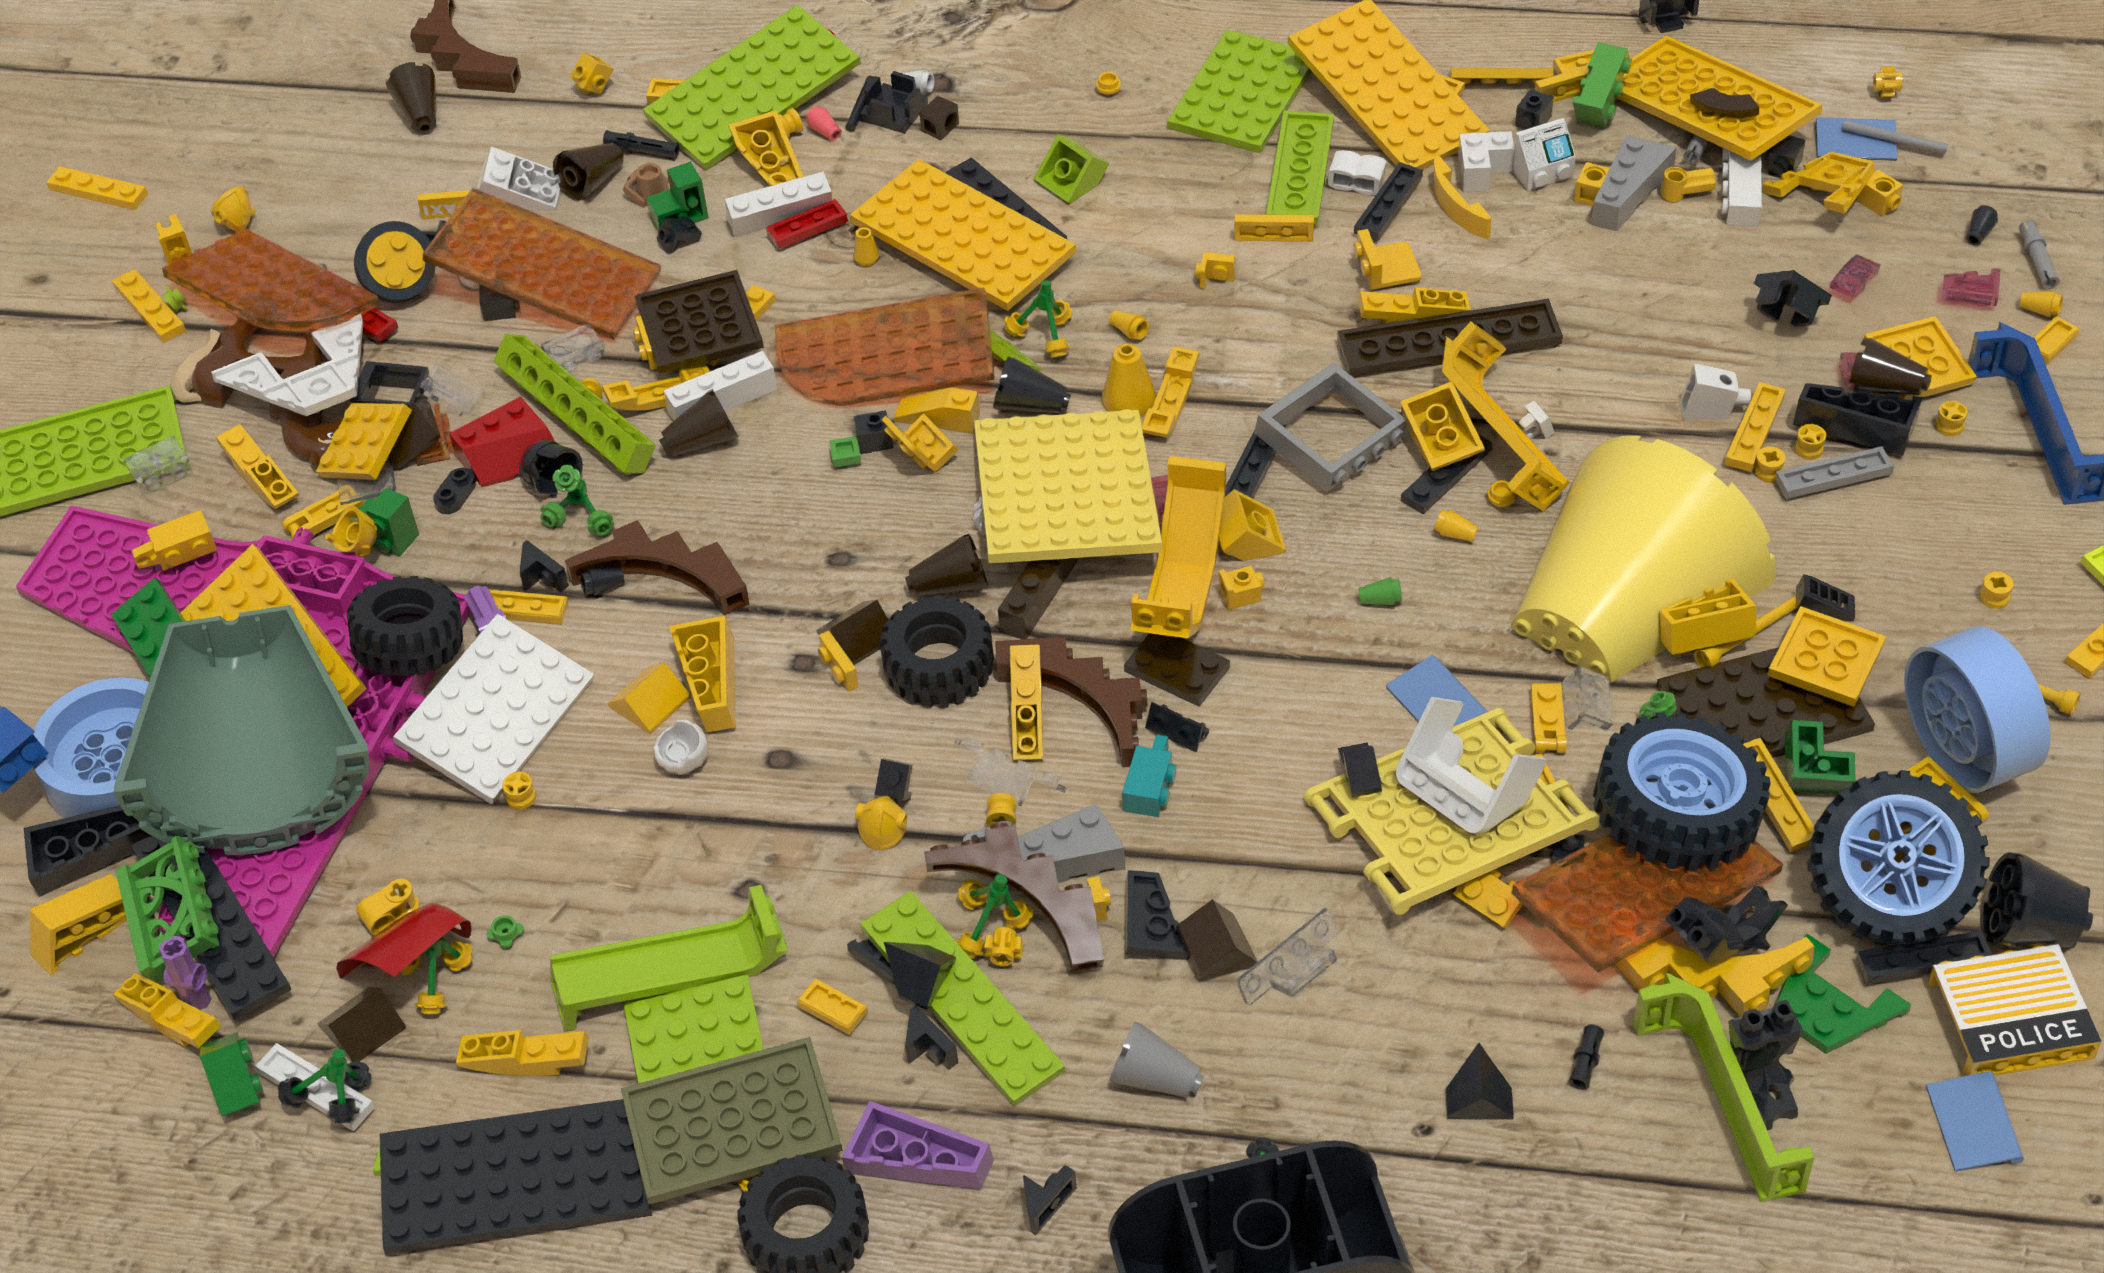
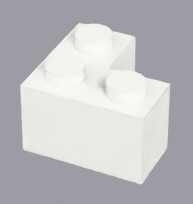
M1512 131L1460 134L1458 159L1463 192L1489 191L1490 173L1513 171L1514 144Z

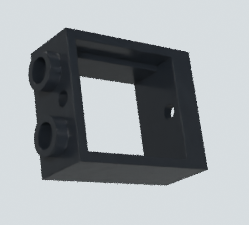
M366 361L358 379L357 396L351 398L350 403L405 404L410 407L416 402L428 399L429 394H432L434 391V379L431 378L429 369L425 366ZM380 386L414 389L409 402L375 399Z

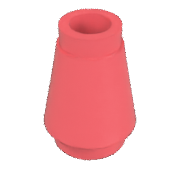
M815 106L807 113L806 121L808 122V127L829 138L831 141L839 138L842 130L826 108Z

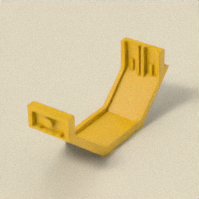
M1169 456L1167 464L1168 486L1161 531L1162 552L1158 553L1147 600L1139 599V594H1133L1130 631L1190 638L1201 629L1215 572L1227 482L1226 463Z

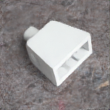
M1694 364L1680 398L1683 420L1727 419L1732 412L1734 404L1749 405L1751 391L1750 389L1738 388L1736 374L1732 371Z

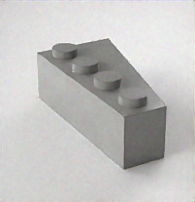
M1626 135L1594 200L1591 225L1617 231L1635 212V208L1648 199V194L1662 184L1665 170L1674 167L1676 147Z
M1097 803L1018 836L1022 860H1027V856L1036 853H1044L1046 856L1053 855L1058 883L1069 881L1071 876L1087 874V877L1099 875L1101 870L1114 868V871L1125 869L1124 846ZM1008 886V892L1017 891Z

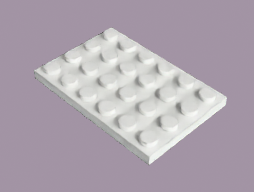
M497 614L393 736V743L488 803L493 804L503 792L502 782L504 778L522 769L594 679V674Z

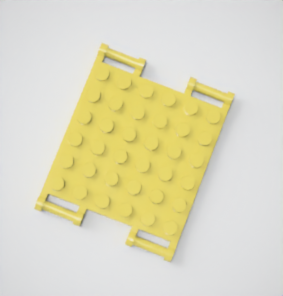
M1496 708L1456 725L1451 730L1463 742V753L1458 765L1494 790L1497 789L1514 754L1530 756L1536 748L1535 744L1529 738H1524L1508 720L1509 716L1502 708ZM1495 727L1500 728L1513 743L1509 744ZM1406 747L1376 760L1382 792L1352 798L1345 774H1341L1309 788L1304 794V800L1309 806L1315 807L1329 825V831L1335 838L1345 836L1349 829L1355 827L1379 856V859L1365 866L1363 873L1369 881L1375 882L1390 901V907L1397 915L1406 913L1411 906L1585 829L1588 831L1595 830L1600 825V816L1595 811L1588 809L1573 792V786L1566 779L1546 785L1539 777L1523 807L1486 833H1469L1400 784L1396 776V769ZM1330 796L1345 815L1338 818L1324 798ZM1559 799H1564L1578 816L1574 817ZM1391 871L1406 892L1400 894L1384 873Z

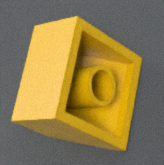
M1235 489L1224 498L1219 539L1220 547L1225 554L1246 561L1280 555L1286 551L1272 508Z

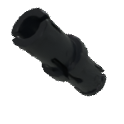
M1588 1024L1584 1027L1580 1046L1574 1051L1573 1058L1575 1062L1569 1077V1084L1576 1089L1585 1090L1589 1088L1593 1069L1599 1064L1600 1055L1598 1052L1605 1032L1597 1025Z

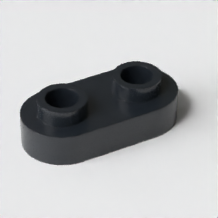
M465 467L456 468L445 478L433 496L435 508L439 513L448 515L461 509L476 487L475 475L471 469Z

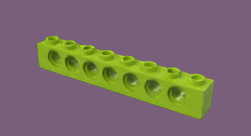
M504 334L493 360L502 369L501 372L504 375L512 377L517 382L518 387L531 393L536 402L545 405L550 410L551 415L560 418L566 423V427L569 430L577 432L583 437V442L596 448L599 451V455L616 465V469L626 475L645 472L656 447L654 442L525 335Z

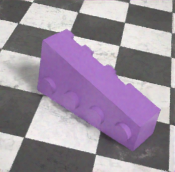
M869 1101L841 1157L846 1170H850L853 1175L981 1189L994 1162L988 1143Z

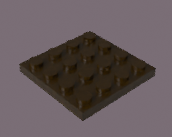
M738 270L634 295L659 374L764 348L763 339Z

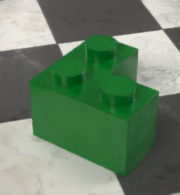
M691 161L667 169L669 190L646 197L650 217L658 231L665 217H688L695 223L709 218L702 179Z
M385 488L375 500L368 498L359 508L373 519L377 527V538L372 546L384 553H391L400 557L419 536L407 496Z
M1792 720L1785 732V779L1793 791L1838 794L1844 788H1848L1856 782L1855 753L1824 751L1823 722Z
M238 1032L200 1046L199 1057L221 1116L258 1103V1093L263 1091L258 1074L251 1075L248 1063L252 1062V1052L246 1038L240 1040Z

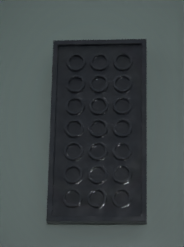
M623 1099L380 1133L382 1240L385 1254L652 1216L651 1204H648Z

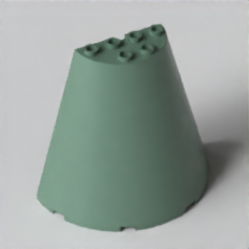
M291 605L239 613L238 618L232 621L216 616L168 625L114 785V794L125 814L137 819L139 827L148 834L166 843H170L173 837L179 836L187 842H192L200 853H205V848L224 849L225 855L263 853L299 843V836L316 830V834H319L343 817L363 791L362 784L365 777H368L369 774L368 745Z

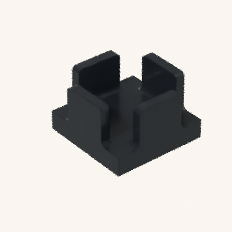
M1640 0L1638 18L1642 24H1655L1660 33L1680 30L1684 28V23L1680 16L1689 14V12L1691 16H1697L1699 0Z
M893 71L891 74L892 85L886 83L881 85L880 77L875 76L864 90L866 105L860 112L861 121L905 134L919 116V112L928 104V96L921 94L920 89L916 88L913 76Z
M1795 270L1757 274L1754 284L1760 288L1756 299L1758 303L1757 310L1773 321H1777L1780 319L1786 304L1795 310L1790 323L1795 327L1812 325L1819 306L1829 305L1832 297L1830 293Z

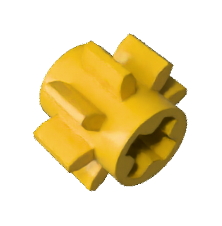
M1883 66L1880 68V72L1874 73L1873 91L1880 92V98L1895 97V92L1901 91L1902 73L1895 72V66Z
M1009 927L996 928L993 936H985V956L990 957V961L997 966L1013 964L1014 958H1022V937H1017L1016 931Z

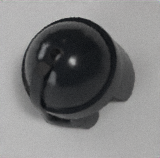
M541 440L530 445L524 451L519 463V469L523 480L539 494L557 496L558 490L553 481L554 472L560 470L563 465H571L574 470L577 469L581 476L583 462L576 450L562 446L552 440Z

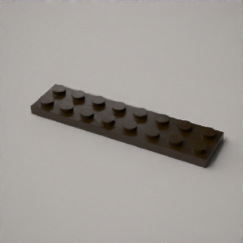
M1548 298L1337 331V340L1349 375L1354 376L1443 362L1446 336L1454 340L1470 321L1502 343L1506 348L1504 352L1562 344L1563 335Z

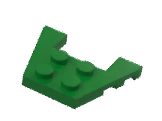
M1808 933L1804 938L1807 937L1814 945L1813 962L1803 973L1798 974L1796 972L1787 977L1777 1001L1787 1000L1803 1029L1801 1037L1825 1054L1860 1038L1862 1033L1874 1027L1878 1029L1886 1025L1888 1020L1898 1015L1899 1017L1907 1015L1911 1008L1909 1002L1888 988L1868 1008H1865L1814 973L1830 956L1831 949Z

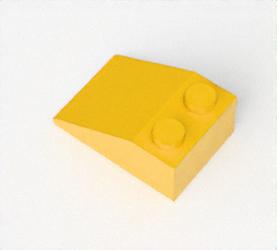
M1452 381L1400 401L1401 413L1407 419L1405 425L1410 436L1432 471L1485 451Z

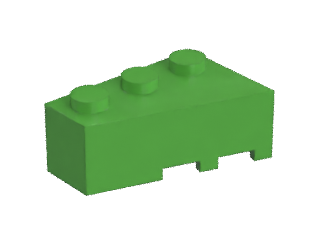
M1601 42L1597 43L1588 64L1589 71L1587 77L1582 78L1580 86L1583 87L1580 97L1575 96L1573 99L1576 121L1606 128L1608 121L1614 119L1616 113V105L1614 103L1616 97H1621L1624 89L1622 79L1624 74L1629 73L1632 65V59L1629 58L1627 48Z

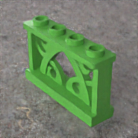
M179 836L173 837L170 843L133 865H123L115 870L139 972L157 982L164 979L166 968L158 950L164 940H169L173 936L180 937L181 934L191 937L189 929L193 926L195 937L186 942L193 958L209 948L214 949L219 946L217 937L218 927L211 914L210 908L212 903L206 894L204 886L205 876L200 870L198 862L199 852L192 842H187ZM176 859L178 870L174 872L175 865L171 863L166 870V877H164L166 865ZM155 872V876H154V877H147V878H145L146 876H148V875H150L151 873ZM164 889L172 890L182 895L179 910L171 925L162 919H155L154 913L163 900ZM150 895H153V896H154V899H153L152 902L150 901V897H149ZM163 927L166 933L164 934L162 931H160V934H158L157 929Z

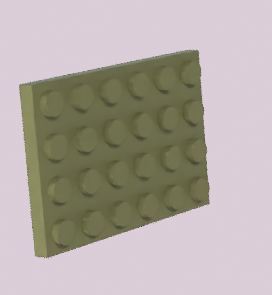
M811 1037L621 1088L649 1205L760 1174L761 1169L767 1165L773 1167L777 1165V1160L787 1157V1160L796 1159V1155L806 1154L807 1158L813 1159L814 1155L825 1156L843 1151Z

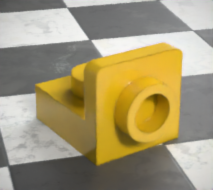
M1204 252L1201 263L1197 262L1195 278L1200 279V289L1206 288L1207 279L1234 282L1235 255Z

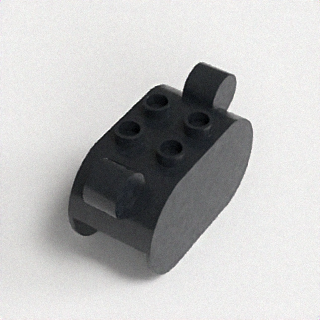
M1332 1140L1309 1143L1162 1179L1144 1187L1129 1197L1117 1209L1108 1228V1238L1118 1273H1415L1403 1238L1396 1229L1372 1155L1365 1148L1346 1141Z

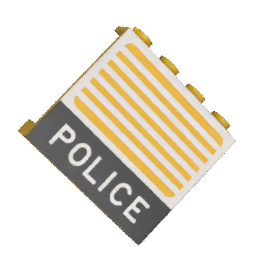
M2059 944L2036 946L2032 949L2021 951L2008 950L1997 955L1985 957L1979 955L1967 960L1944 961L1933 965L1928 984L1929 987L1940 986L1968 1055L1963 1069L1966 1076L1989 1071L1993 1072L1994 1076L2096 1058L2102 1041Z

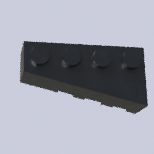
M1805 383L1798 399L1793 425L1801 427L1806 424H1815L1822 427L1827 435L1834 438H1841L1874 448L1882 446L1888 453L1903 456L1917 423L1923 397L1913 396L1912 400L1899 399V394L1887 393L1886 397L1870 395L1869 390L1858 389V391L1849 393L1845 392L1843 387Z
M120 805L25 827L23 829L28 879L39 897L134 854L130 845L150 834L139 827L137 819L133 816H127Z

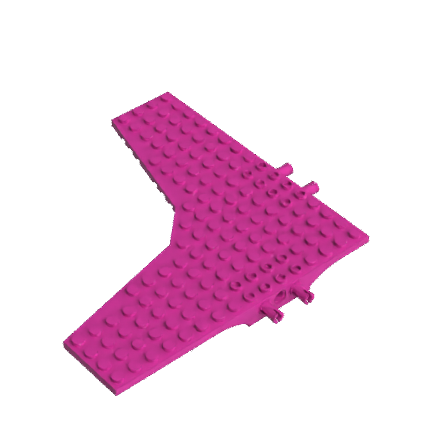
M71 505L17 583L16 588L19 594L134 653L111 616L115 610L155 577L163 584L179 611L182 612L242 553L254 544L262 551L367 688L347 709L368 745L369 774L368 777H365L362 784L363 791L343 817L319 834H316V830L299 836V843L277 850L246 855H225L224 849L206 848L274 957L387 757H394L407 762H412L413 757H415L393 743V736L426 699V696L422 695L437 670H429L426 674L419 676L411 674L409 677H401L400 675L390 677L385 676L382 672L377 674L370 671L368 667L365 668L351 652L347 622L348 607L359 592L362 593L364 588L370 584L374 586L377 584V581L383 579L386 581L392 580L396 576L374 567L366 562L364 557L357 556L355 552L344 553L310 546L309 544L313 540L314 534L307 528L303 531V527L297 529L291 541L263 535L258 541L251 542L229 541L213 537L217 547L215 552L164 571L161 564L139 569L132 550L151 541L147 529L158 525ZM454 592L460 603L463 625L470 613L464 598L466 594ZM163 902L158 919H162L171 925L174 919ZM163 927L157 929L158 934H160V931H162L164 934L166 933Z

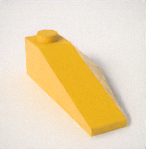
M777 110L728 125L737 149L770 186L804 177Z

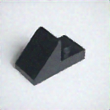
M528 540L523 542L520 577L525 591L540 580L546 586H552L560 593L569 587L563 566Z
M1368 742L1338 748L1339 759L1352 798L1382 792L1373 746H1369Z
M916 1005L910 1009L905 1045L907 1062L910 1064L927 1051L934 1062H941L950 1070L958 1064L956 1045Z
M1066 1165L1058 1173H1052L1048 1177L1044 1188L1027 1176H1023L1030 1232L1035 1236L1077 1189L1076 1173Z

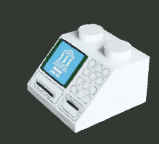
M1564 118L1516 132L1513 172L1527 191L1574 176L1576 156Z

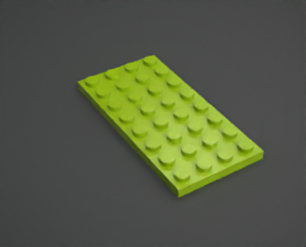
M797 4L643 109L644 116L674 143H678L680 148L706 171L737 150L728 127L729 124L777 110L778 114L784 115L787 110L791 108L796 109L860 65V56Z
M171 386L160 387L1 429L0 516L189 466Z

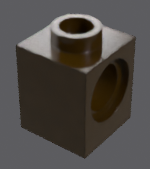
M938 95L919 112L921 132L938 140H942L959 125L958 104Z

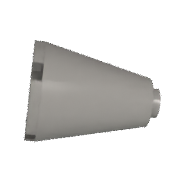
M1134 1022L1109 1080L1116 1084L1188 1097L1190 1092L1197 1094L1204 1076L1198 1074L1201 1067L1143 1024Z

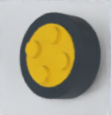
M388 221L371 228L360 240L354 255V270L361 286L373 297L391 303L405 302L418 296L430 283L436 267L435 252L427 236L415 226L400 221Z

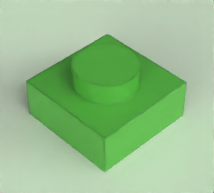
M857 436L829 440L834 468L861 463Z

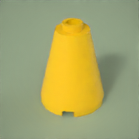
M1122 344L1116 347L1113 352L1102 392V404L1107 412L1124 409L1139 410L1140 417L1146 415L1148 408L1153 407L1156 391L1140 349L1133 344Z

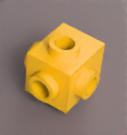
M583 52L570 78L577 83L576 88L586 94L594 92L601 95L614 68L602 58Z

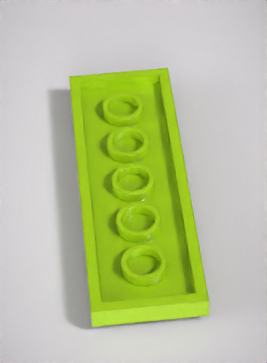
M1283 111L1266 215H1314V225H1318L1334 126V114Z

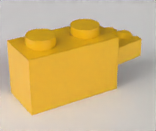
M198 510L147 529L151 541L133 549L132 554L139 569L161 564L164 571L215 552L217 547L202 510Z

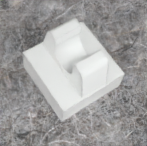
M1535 401L1525 406L1527 415L1519 421V424L1523 428L1522 431L1529 438L1542 434L1547 439L1555 433L1549 417Z

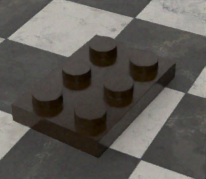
M1151 633L1146 636L1124 664V672L1140 677L1141 680L1198 707L1202 705L1230 669L1229 659L1181 637Z

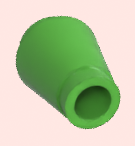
M1392 577L1364 587H1359L1361 604L1396 605V602H1401L1402 592L1399 578L1392 579Z

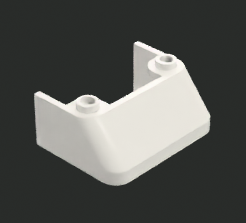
M1431 697L1397 765V779L1400 784L1467 832L1476 834L1486 833L1526 804L1547 760L1543 757L1514 754L1497 789L1494 790L1458 765L1463 753V742L1451 730L1464 703L1456 700Z

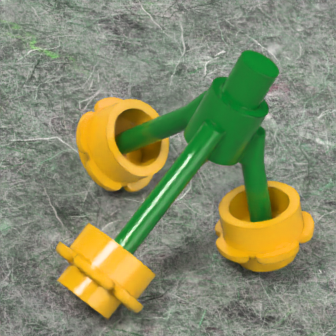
M1043 280L1041 281V289L1038 291V296L1034 298L1031 305L1022 315L1014 312L1010 317H1005V330L1013 337L1025 336L1026 330L1029 328V322L1026 318L1038 307V309L1047 312L1052 341L1045 342V353H1050L1051 358L1067 355L1066 350L1070 349L1071 346L1067 345L1066 338L1058 339L1056 325L1065 324L1072 316V309L1067 302L1055 300L1054 291L1051 290V281Z
M996 875L995 880L987 887L980 881L967 879L963 881L962 887L958 889V899L963 902V906L973 910L975 907H981L985 901H987V904L973 933L964 931L960 939L957 938L955 941L971 959H975L976 955L982 956L984 954L985 941L979 935L993 907L1002 906L1004 903L1007 904L1003 914L1006 919V926L1011 929H1015V927L1022 929L1028 926L1034 911L1024 901H1013L1011 899L1005 875Z
M442 936L424 952L425 955L429 956L428 992L419 993L418 1003H415L416 1007L421 1008V1013L439 1014L441 1008L447 1006V1003L444 1002V993L435 992L436 957L443 952V959L446 965L449 966V969L460 971L466 968L472 961L471 953L473 949L468 943L463 944L460 941H454L448 944ZM420 956L403 969L401 973L404 975L412 974L414 969L418 968Z

